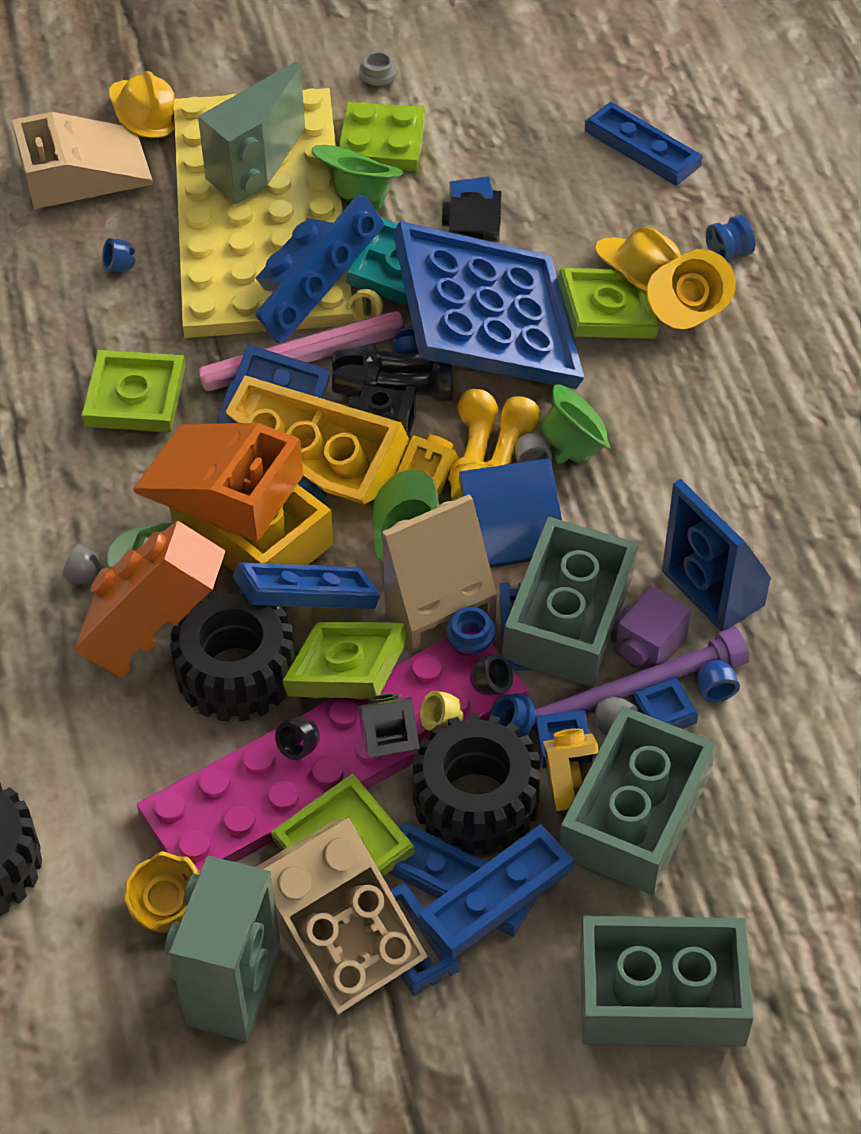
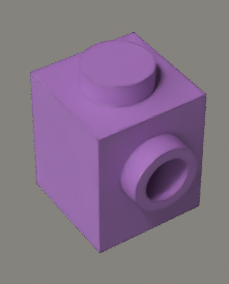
M650 586L634 606H625L618 615L614 625V629L617 630L615 651L621 654L631 665L641 666L644 669L666 662L687 638L691 609Z

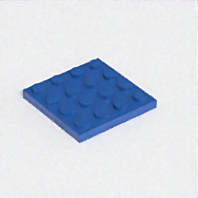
M402 221L398 223L393 236L418 353L421 359L550 385L560 384L573 389L579 387L585 377L551 255Z

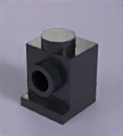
M493 190V199L485 198V195L479 192H463L460 194V197H451V202L443 201L442 227H449L450 233L500 242L502 192Z
M363 385L361 395H352L348 407L401 422L410 439L416 418V387L407 386L405 391Z
M396 693L380 694L368 698V705L357 707L363 746L369 758L420 749L411 697L398 699V694Z

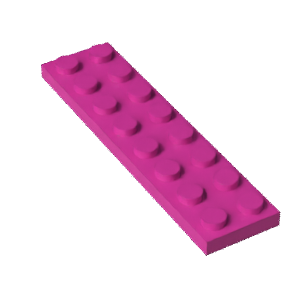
M466 632V633H464V634L474 635V634H477V633H475V632ZM447 638L396 664L380 694L396 693L398 694V699L412 698L420 744L423 738L430 740V731L423 727L420 719L421 704L428 693L439 691L449 693L458 698L462 705L460 708L463 712L462 721L469 720V714H480L479 720L489 721L491 708L499 697L514 693H520L528 697L529 689L513 671V683L507 692L493 696L480 694L473 688L469 680L474 663L482 657L499 654V652L491 645L480 653H462L454 649L449 644ZM333 698L301 715L309 721L312 720L318 726L320 733L318 746L304 758L291 760L285 757L276 745L275 729L136 803L140 817L162 851L180 857L187 856L200 873L207 855L232 862L243 859L273 842L272 830L352 773L366 789H369L412 765L414 755H418V749L369 758L363 746L357 709L358 706L368 705V699ZM182 873V875H183V877H184V879H185V881H186V880L188 879V877H187L184 873Z

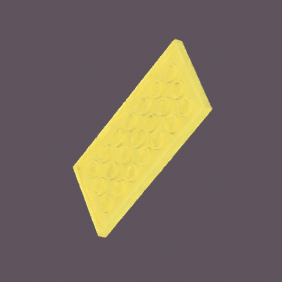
M330 88L303 90L304 131L270 183L237 204L232 202L205 178L198 122L199 115L237 94L175 99L174 118L184 338L267 332L257 319L256 311L273 292L262 288L256 280L257 275L266 266L268 258L278 252L292 237L293 230L300 223L304 222L307 218L334 223L343 212L341 196L337 195L333 167L320 161L312 154V147L316 145L336 146ZM349 268L296 330L337 327L354 323L352 321V318H354L353 306L351 310H347L348 301L352 297L351 285L346 283Z

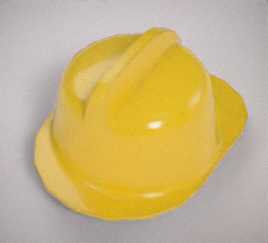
M145 71L143 74H138L129 80H122L111 85L109 97L119 122L128 131L151 139L163 138L174 131L175 95L171 86L163 79L154 76L150 71Z
M650 227L635 229L627 239L616 237L603 238L597 241L595 246L597 255L605 263L620 272L629 282L646 292L650 276L661 266L680 256L679 249L673 241Z
M696 249L684 253L661 266L650 276L646 286L647 301L652 313L660 322L674 329L686 330L713 317L731 303L736 291V277L731 265L723 256L711 250Z

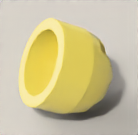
M370 289L357 291L347 304V310H351L353 306L354 318H352V321L354 322L381 315L383 311L381 296L376 291ZM366 298H369L371 301V315L365 314L367 310Z
M432 691L428 693L423 699L420 708V719L423 727L428 731L437 725L446 728L448 727V719L457 716L462 721L463 712L460 710L462 706L460 700L445 692Z

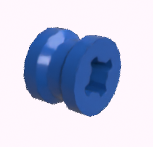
M742 215L729 218L724 225L718 222L708 225L706 228L705 238L708 250L723 256L727 262H731L736 255L745 257L753 254L755 251L756 243L753 229L748 220Z

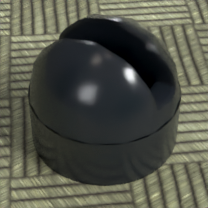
M493 654L482 657L474 663L469 680L477 692L482 695L493 696L505 693L511 688L513 671L510 663L504 656Z
M302 716L293 717L277 727L275 741L278 749L285 757L291 760H300L312 753L318 746L320 733L318 726L312 720L309 721Z

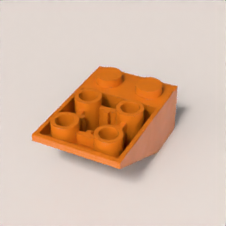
M260 423L181 424L133 490L135 494L258 542L303 477L300 439Z

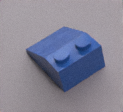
M682 479L673 483L662 572L720 631L727 630L765 606L771 577L748 544Z

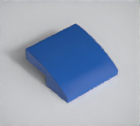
M247 344L235 380L230 382L216 422L217 424L235 423L225 412L245 375L323 399L332 375L331 371Z
M550 458L459 472L462 497L470 494L474 501L490 568L530 562L547 518L552 517L562 520Z

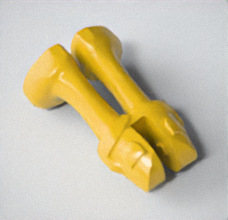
M470 389L462 393L457 409L460 418L468 428L469 437L463 457L457 459L449 471L448 481L451 485L452 501L462 497L459 484L460 471L511 463L517 440L526 433H532L539 424L541 411L534 401L516 396L509 398L505 402L501 413L500 432L491 460L483 462L488 440L495 428L498 417L497 403L491 394L481 389Z

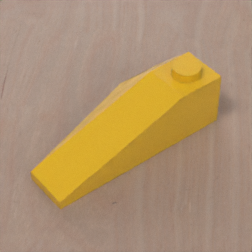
M246 375L225 412L235 423H260L299 438L303 475L324 492L364 505L375 499L382 486L391 477L396 475L410 443L401 422Z

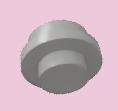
M381 50L367 53L359 66L361 79L373 86H384L392 82L398 74V67L392 55Z

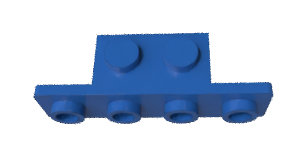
M357 195L334 223L308 218L300 223L293 230L292 237L278 252L268 258L266 266L257 275L256 280L262 288L273 293L256 311V317L275 342L284 343L384 227L383 220L366 196Z

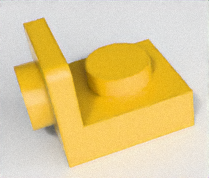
M429 434L426 440L413 435L396 474L411 469L424 471L434 480L439 499L452 464L460 458L455 450L452 449L454 445L444 438Z
M583 729L558 731L553 734L554 740L543 741L551 797L556 811L569 809L575 799L574 792H578L582 785L578 761L569 762V758L599 753L594 735L584 734Z

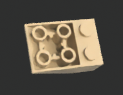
M47 112L12 120L19 157L34 209L153 185L139 137L128 131L123 125L56 112Z
M470 494L454 501L444 502L429 512L410 520L399 521L391 528L382 531L386 619L392 623H405L409 636L405 649L410 656L447 638V624L454 614L462 608H479L487 613L493 623L496 622L497 593L474 501Z
M349 818L332 820L256 866V868L271 871L278 929L336 1014H340L428 957Z

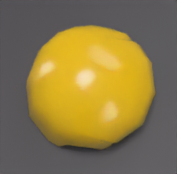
M161 851L151 859H146L139 863L126 879L124 902L131 917L138 925L151 931L168 933L175 921L181 923L187 908L184 904V897L188 881L192 874L200 875L196 866L187 856L180 857ZM182 873H184V874L188 877V879H187L186 881H185V879H184Z

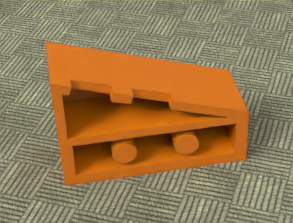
M176 521L161 533L155 531L143 546L135 551L132 549L128 550L119 563L110 569L105 567L98 573L91 586V592L94 593V597L73 651L122 679L130 671L132 655L139 648L149 652L157 644L158 640L153 635L167 621L176 626L213 590L225 550L179 521Z

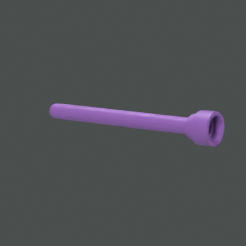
M732 627L716 633L715 639L709 641L706 648L535 709V716L580 710L587 712L595 709L598 703L605 698L612 696L625 698L631 696L633 692L674 677L680 678L699 671L704 664L714 660H721L728 663L732 669L749 662V651L746 641L739 629Z

